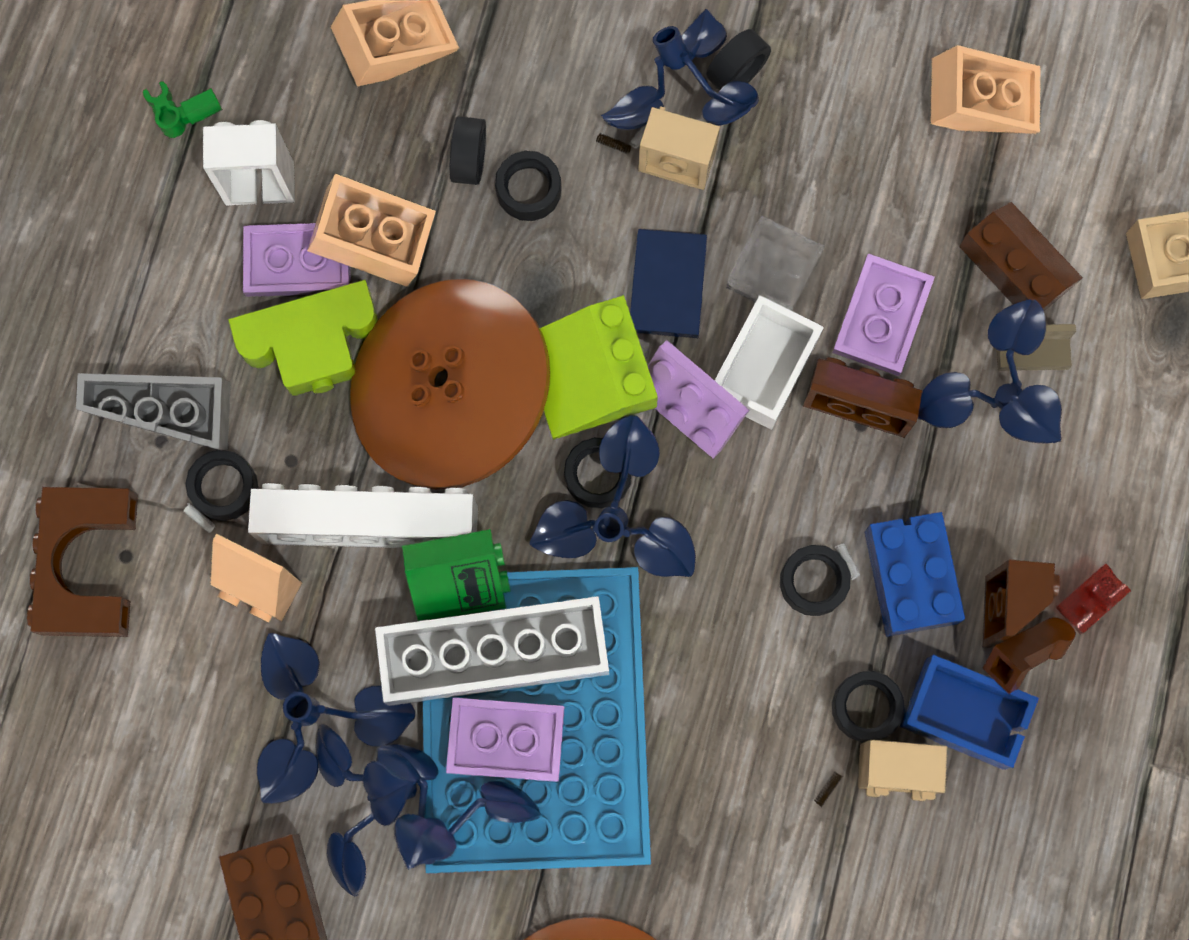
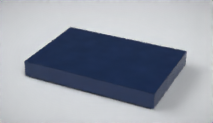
M638 229L630 309L636 333L698 339L707 235Z

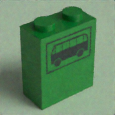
M491 529L402 546L404 570L418 621L483 613L506 608L504 593L511 592L507 570H499V566L505 565L501 543L494 544Z

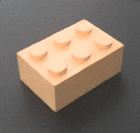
M335 174L326 189L307 251L408 287L418 273L436 211Z

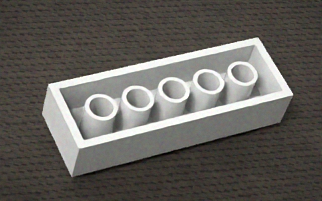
M266 483L262 484V489H251L248 533L264 545L402 548L405 545L477 532L478 506L473 494H467V490L463 488H447L445 493H430L431 489L410 487L408 493L394 492V488L388 486L372 487V492L357 491L355 486L338 485L335 486V491H323L321 486L312 484L299 485L298 490H284V485Z
M599 596L375 627L383 702L389 706L609 675Z

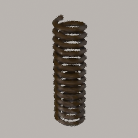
M600 133L596 139V142L598 141L601 144L603 142L605 146H612L616 150L620 151L621 149L623 153H630L631 145L617 139L615 140V138L613 139Z
M835 771L832 774L833 776L827 780L826 787H823L824 789L818 793L819 795L814 800L820 807L824 805L823 803L827 801L831 792H833L843 777Z

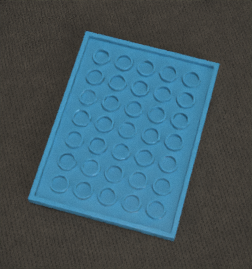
M638 567L507 572L511 592L504 593L506 608L504 609L599 596L609 675L423 701L424 753L432 758L438 768L436 779L426 780L428 790L425 819L429 817L437 818L449 830L476 799L482 798L480 795L481 786L490 781L507 782L518 787L531 798L541 813L540 818L533 821L509 823L490 817L486 813L485 807L478 808L453 835L457 843L454 854L433 864H426V873L651 865ZM453 698L565 706L559 782L447 774L446 767Z

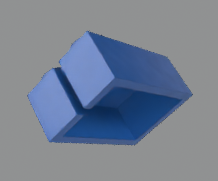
M942 512L910 517L905 523H903V519L868 526L864 533L886 637L957 625L965 620Z
M932 655L925 659L900 727L1000 769L1014 768L1025 736L1020 734L1010 735L1011 730L1019 732L1028 729L1039 698L1019 689L1008 694L994 679Z

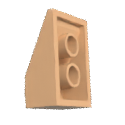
M368 0L342 6L331 25L333 34L357 86L389 80L454 53L459 49L437 0Z
M959 45L933 57L931 124L958 131L1030 134L1040 132V66Z
M216 534L212 546L211 585L220 590L217 597L236 607L240 601L252 606L249 613L268 623L272 617L282 621L302 582L284 567Z

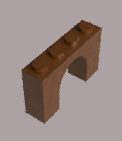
M42 487V496L38 497L36 502V516L40 519L39 533H35L33 537V551L37 554L36 568H33L30 574V587L34 590L33 604H30L27 610V623L31 626L30 632L41 636L128 637L131 601L116 596H80L74 594L64 581L62 559L70 543L85 532L92 530H136L138 495L129 488Z

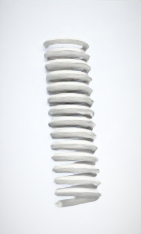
M646 126L641 127L635 137H633L634 139L629 143L633 148L640 146Z
M187 503L189 505L184 509L185 514L203 526L208 533L212 532L215 524L203 516L194 506Z
M839 544L835 548H837V552H840L839 554H842L841 557L847 562L850 574L852 575L851 580L860 576V573L857 571L856 564H854L852 557H850L851 555H849L846 546H844L845 544Z

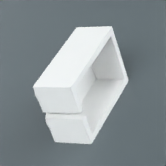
M264 120L253 121L250 125L219 122L211 127H203V168L225 205L257 204L256 169H262V202L264 204L295 202L294 162L276 123L271 124Z
M759 295L715 381L749 409L745 417L772 430L824 327Z

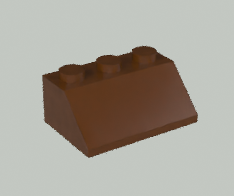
M1012 202L988 215L966 234L959 246L1013 305L1031 299L1038 301L1045 311L1083 278Z
M827 357L825 360L819 358L812 374L803 407L905 438L917 422L922 390L914 388L912 382L904 379H894L891 381L881 378L880 373L872 369L860 368L858 371L846 367V363L842 360Z
M1007 560L985 576L982 648H991L1013 637L1054 601V597L1058 596L1060 590V576L1055 574V563Z

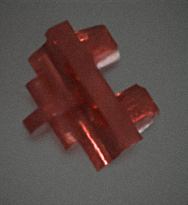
M1105 563L1060 602L1056 608L1081 635L1130 593L1131 590L1116 577L1111 568Z

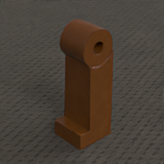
M1055 617L1049 618L994 646L982 669L1010 694L1019 689L1029 670L1048 659H1062L1075 639L1076 632L1067 621Z

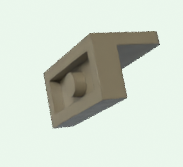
M1046 325L1043 342L1032 354L1021 355L1014 352L1016 370H1068L1072 366L1070 338L1076 333V325ZM997 350L998 371H1010L1006 359L1007 351Z

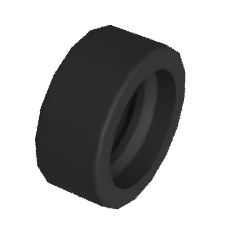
M744 30L732 38L714 57L706 72L707 79L719 91L729 82L741 81L749 83L768 60L771 47L754 30Z
M460 116L456 118L450 149L449 169L451 182L472 185L480 184L486 149L485 119Z
M521 151L512 154L502 162L496 173L495 188L500 206L508 215L518 220L535 221L545 218L555 210L560 201L562 186L558 168L544 154L537 151ZM526 168L537 169L545 174L549 182V190L545 198L533 204H522L511 197L508 190L509 180L519 170Z
M598 437L584 440L571 450L565 460L564 478L568 491L577 502L590 508L602 509L611 506L620 481L621 472H619V479L616 485L608 492L601 494L591 493L584 489L577 477V469L581 460L589 454L599 453L603 438ZM629 473L621 499L626 495L631 486L632 475Z
M226 450L207 452L196 459L188 471L185 483L187 496L193 506L210 519L220 521L237 519L248 512L250 509L251 489L259 488L257 475L250 464L235 452ZM220 465L232 466L239 471L243 480L242 493L238 499L225 506H217L208 502L203 496L201 488L203 478L207 472Z
M809 545L798 549L787 559L780 573V589L784 600L792 609L804 615L821 616L832 612L845 600L850 590L851 574L847 562L837 551L827 546ZM812 559L827 563L834 570L836 576V588L833 594L819 602L808 601L802 598L794 585V574L797 568L803 562Z
M862 671L846 678L836 689L832 700V714L838 728L849 738L860 742H867L869 740L879 741L892 735L901 724L905 712L904 697L898 685L887 675L876 671ZM859 686H875L885 693L889 701L890 711L888 717L882 725L876 728L865 729L857 726L847 713L846 703L848 697Z

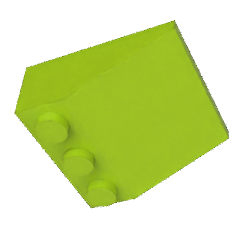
M624 295L587 306L540 328L547 345L550 362V385L544 414L553 440L609 423L628 415L657 408L658 396Z

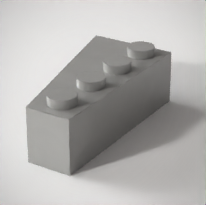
M78 373L77 410L208 448L228 451L231 382L222 377Z

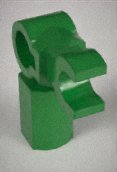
M163 81L159 82L162 93L158 97H152L147 89L143 90L145 100L153 108L156 124L162 133L169 138L182 135L187 124L191 123L193 125L223 110L212 88L181 102L179 107H176L172 101V93Z

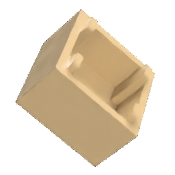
M660 106V109L652 107L640 143L638 171L705 190L716 155L720 126L668 112L662 106Z
M1189 211L1138 219L1128 230L1126 236L1141 299L1189 292Z
M877 740L861 743L858 788L866 789L868 797L887 796L889 791L911 793V799L915 801L934 800L936 794L945 793L947 746Z

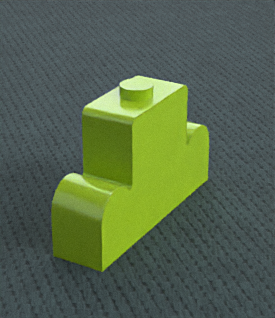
M362 280L228 320L236 349L244 361L251 367L265 368L276 357L284 386L291 395L296 396L313 391V393L327 392L334 388V384L351 380L356 370L347 337L351 335L357 339L366 338L377 323L378 316L366 280Z

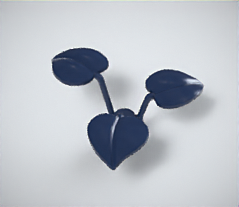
M705 9L682 35L675 26L665 27L654 35L653 44L659 54L654 59L657 65L658 90L652 86L638 87L622 97L610 111L601 116L606 123L619 129L630 130L646 126L652 107L660 109V106L664 107L660 100L665 95L664 66L672 70H678L685 65L688 66L706 93L712 98L702 109L703 118L707 123L716 126L729 124L743 117L752 107L758 104L759 96L752 85L741 81L729 82L722 87L719 93L715 92L692 62L695 57L704 58L713 54L727 39V32L724 26L713 17L709 10Z
M1029 299L1011 305L996 314L989 325L988 339L990 344L998 351H1007L1006 359L1012 378L1011 384L1008 383L1000 386L995 397L992 398L978 390H970V379L963 373L950 372L942 374L933 379L922 391L918 419L938 428L959 426L971 415L974 408L972 397H976L989 403L992 408L999 407L1001 409L999 413L1000 425L1011 437L1032 443L1061 442L1062 406L1059 396L1052 388L1045 385H1032L1022 390V383L1019 380L1014 362V352L1021 355L1032 354L1043 342L1046 333V317L1039 302Z
M628 415L615 422L606 432L600 444L599 458L602 467L608 472H621L620 481L611 506L603 509L596 521H588L587 512L582 505L570 500L557 501L551 504L542 514L530 540V546L551 556L578 558L588 554L595 547L597 536L605 542H614L620 539L622 535L629 537L633 534H643L637 540L634 547L636 561L642 569L650 574L662 577H691L695 570V547L688 530L679 521L662 516L652 522L649 530L645 527L629 528L627 527L628 516L619 507L628 473L635 477L645 476L656 467L660 457L659 443L655 435L637 415Z
M269 633L261 657L262 681L266 690L272 696L285 700L283 712L286 718L293 721L291 729L295 732L297 745L288 739H278L269 743L261 752L257 764L261 801L267 804L290 801L306 792L314 783L318 773V759L312 752L302 750L305 742L301 727L314 724L319 719L320 714L356 719L354 725L356 736L366 745L381 747L397 740L414 720L416 711L411 703L391 706L383 702L382 686H370L358 692L355 697L357 712L320 705L315 698L305 694L302 688L312 684L318 676L320 662L317 652L309 644L301 640Z
M321 724L319 725L316 737V757L318 759V768L323 778L334 787L342 786L345 779L348 781H363L365 791L368 794L367 799L370 801L372 812L370 815L349 829L344 834V837L339 832L332 833L327 843V859L334 878L346 892L356 897L359 896L358 892L365 883L366 865L360 849L352 842L353 836L374 820L383 826L393 824L400 815L406 800L416 795V784L412 785V781L397 775L379 761L369 762L365 766L363 774L352 773L349 770L352 758L345 742L329 726Z
M384 745L376 750V761L385 764L397 775L412 781V785L418 783L420 787L418 815H402L396 820L394 826L396 844L407 869H412L421 864H433L436 861L452 856L457 847L453 835L480 807H485V811L490 817L509 823L533 821L541 816L539 808L521 789L507 782L490 781L481 786L480 795L482 798L476 799L454 825L447 830L446 825L441 820L433 817L425 819L428 790L426 780L436 779L438 775V768L432 758L423 751L407 745Z

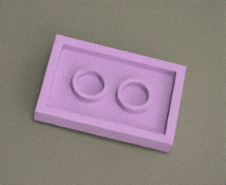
M316 223L243 226V293L246 297L314 295L350 284V266L307 251Z
M868 254L832 353L900 376L935 277Z
M665 341L648 364L658 396L657 408L655 409L697 444L698 447L714 458L721 452L749 412V409L669 341Z
M453 698L446 773L559 782L565 706Z

